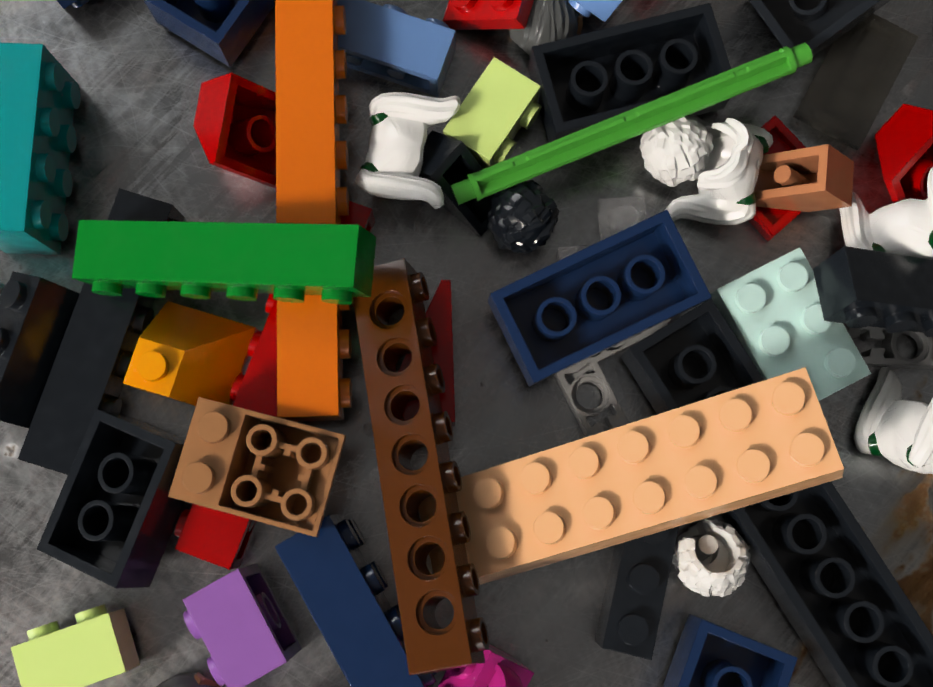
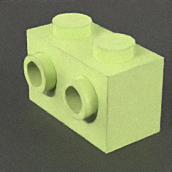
M494 57L460 105V109L443 129V134L462 141L483 169L510 158L517 145V142L513 139L520 128L523 127L528 130L541 111L542 106L538 104L541 86Z
M103 604L75 614L77 624L60 630L58 621L26 631L29 641L10 647L21 687H85L141 665L124 608L107 613L106 606Z

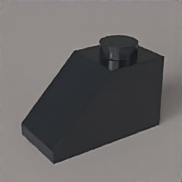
M432 130L427 135L419 177L438 184L444 195L443 207L475 234L482 236L488 229V212L491 210V199L495 194L487 196L480 201H477L475 198L458 205L451 185L467 179L468 174L483 170V168L462 141Z

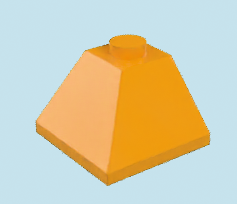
M168 301L139 336L123 384L196 407L198 397L232 405L233 401L230 400V391L236 377L243 373L248 358V347L257 328Z

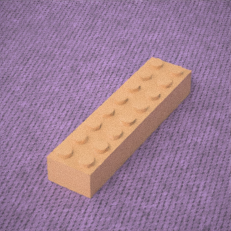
M806 367L463 476L461 477L462 490L456 492L459 512H465L470 526L471 540L465 543L468 564H474L479 584L482 585L841 479L844 467ZM434 496L425 498L419 506L422 522L429 520L436 511ZM440 546L433 548L429 552L434 574L441 570L445 562V554Z

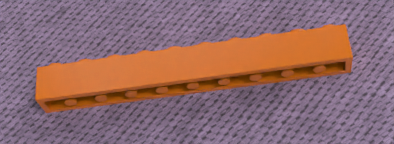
M275 0L276 223L341 224V216H349L348 187H340V170H348V145L346 140L340 141L339 124H347L348 108L346 95H339V79H347V60L345 50H338V35H346L345 6H338V0ZM305 295L303 303L277 301L278 418L293 422L344 420V408L352 407L351 378H343V359H351L352 345L350 329H343L342 310H350L351 304L326 303L321 301L322 295Z

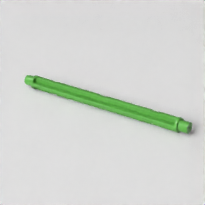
M806 42L792 48L782 47L770 54L483 170L467 175V179L451 185L458 205L475 198L477 201H480L487 196L784 76L794 74L797 68L812 63V51Z

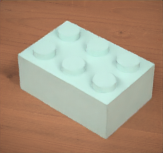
M800 247L711 293L712 301L764 380L806 367L818 401L872 374L844 324L824 321L813 269Z

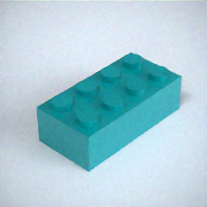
M0 43V250L4 253L61 255L62 241H65L68 236V219L64 213L66 197L71 195L73 187L69 160L70 153L75 151L77 144L73 117L74 109H78L80 106L81 93L78 83L43 44Z

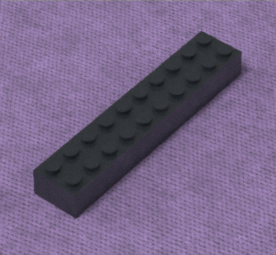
M711 298L633 345L621 356L657 414L764 381V378ZM831 481L721 514L726 523L731 524L749 546L748 552L751 554V562L831 687H933V636Z

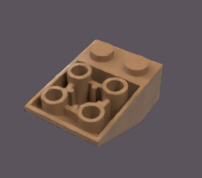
M198 397L168 497L318 537L346 435Z

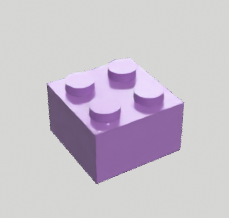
M258 564L238 568L183 599L187 611L183 613L186 626L195 639H203L211 657L207 658L208 668L219 686L244 687L288 662L302 649Z

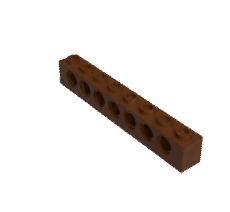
M403 258L374 266L371 297H353L408 671L409 675H420L485 663L483 651L489 649V635L483 617L478 618L474 596L479 595L480 584L474 564H468L465 543L471 540L470 526L465 512H459L456 492L462 490L461 474L456 461L450 460L448 442L453 441V428L448 413L446 411L442 412L439 395L445 392V381L439 364H434L431 347L437 345V335L431 318H426L423 302L429 300V289L424 274L422 272L417 273L406 259ZM404 309L401 320L394 325H389L390 316L396 310ZM412 353L410 365L405 370L396 372L398 360L403 355ZM419 399L420 408L416 416L404 421L403 411L406 405L413 400ZM426 447L428 451L426 463L420 469L412 470V455L417 449ZM434 496L436 511L429 520L422 522L418 513L419 506L425 498ZM440 546L445 554V562L439 572L431 574L427 568V556L433 548ZM447 598L453 605L454 617L447 627L442 628L435 619V609L440 601Z

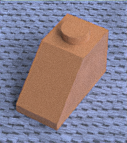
M829 144L763 155L754 189L756 207L801 212L852 207L854 161Z

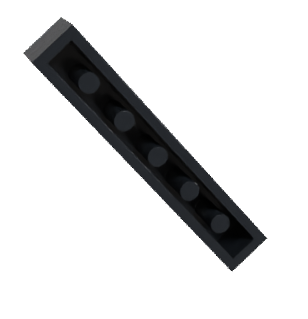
M119 188L108 220L183 222L185 217L172 204ZM84 282L20 451L19 460L68 475L95 409L120 414L122 399L119 396L124 385L123 381L138 338L154 319V310L151 308L155 297L135 294L136 289L123 288L122 296L100 295L92 293V285Z

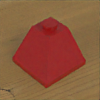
M232 72L202 82L193 127L209 163L276 189V92Z
M903 103L875 134L883 179L893 203L911 198L927 199V178L930 169L933 167V110Z

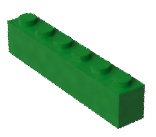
M79 220L72 279L91 284L92 293L107 296H122L123 288L136 289L135 294L155 298H165L167 290H180V296L193 299H211L212 292H226L227 298L241 301H257L258 293L273 294L274 300L290 303H303L305 295H322L321 301L349 305L353 304V297H371L376 236L362 226L354 224Z

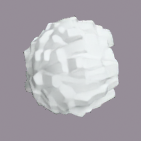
M685 116L643 133L640 138V150L642 152L641 156L644 159V168L655 179L670 187H675L687 180L695 181L705 171V166L709 164V153L714 148L712 143L713 135L693 116Z
M709 517L689 527L686 532L677 537L672 563L677 571V576L683 582V586L705 597L710 595L725 597L732 594L744 582L751 554L748 552L749 546L731 524Z

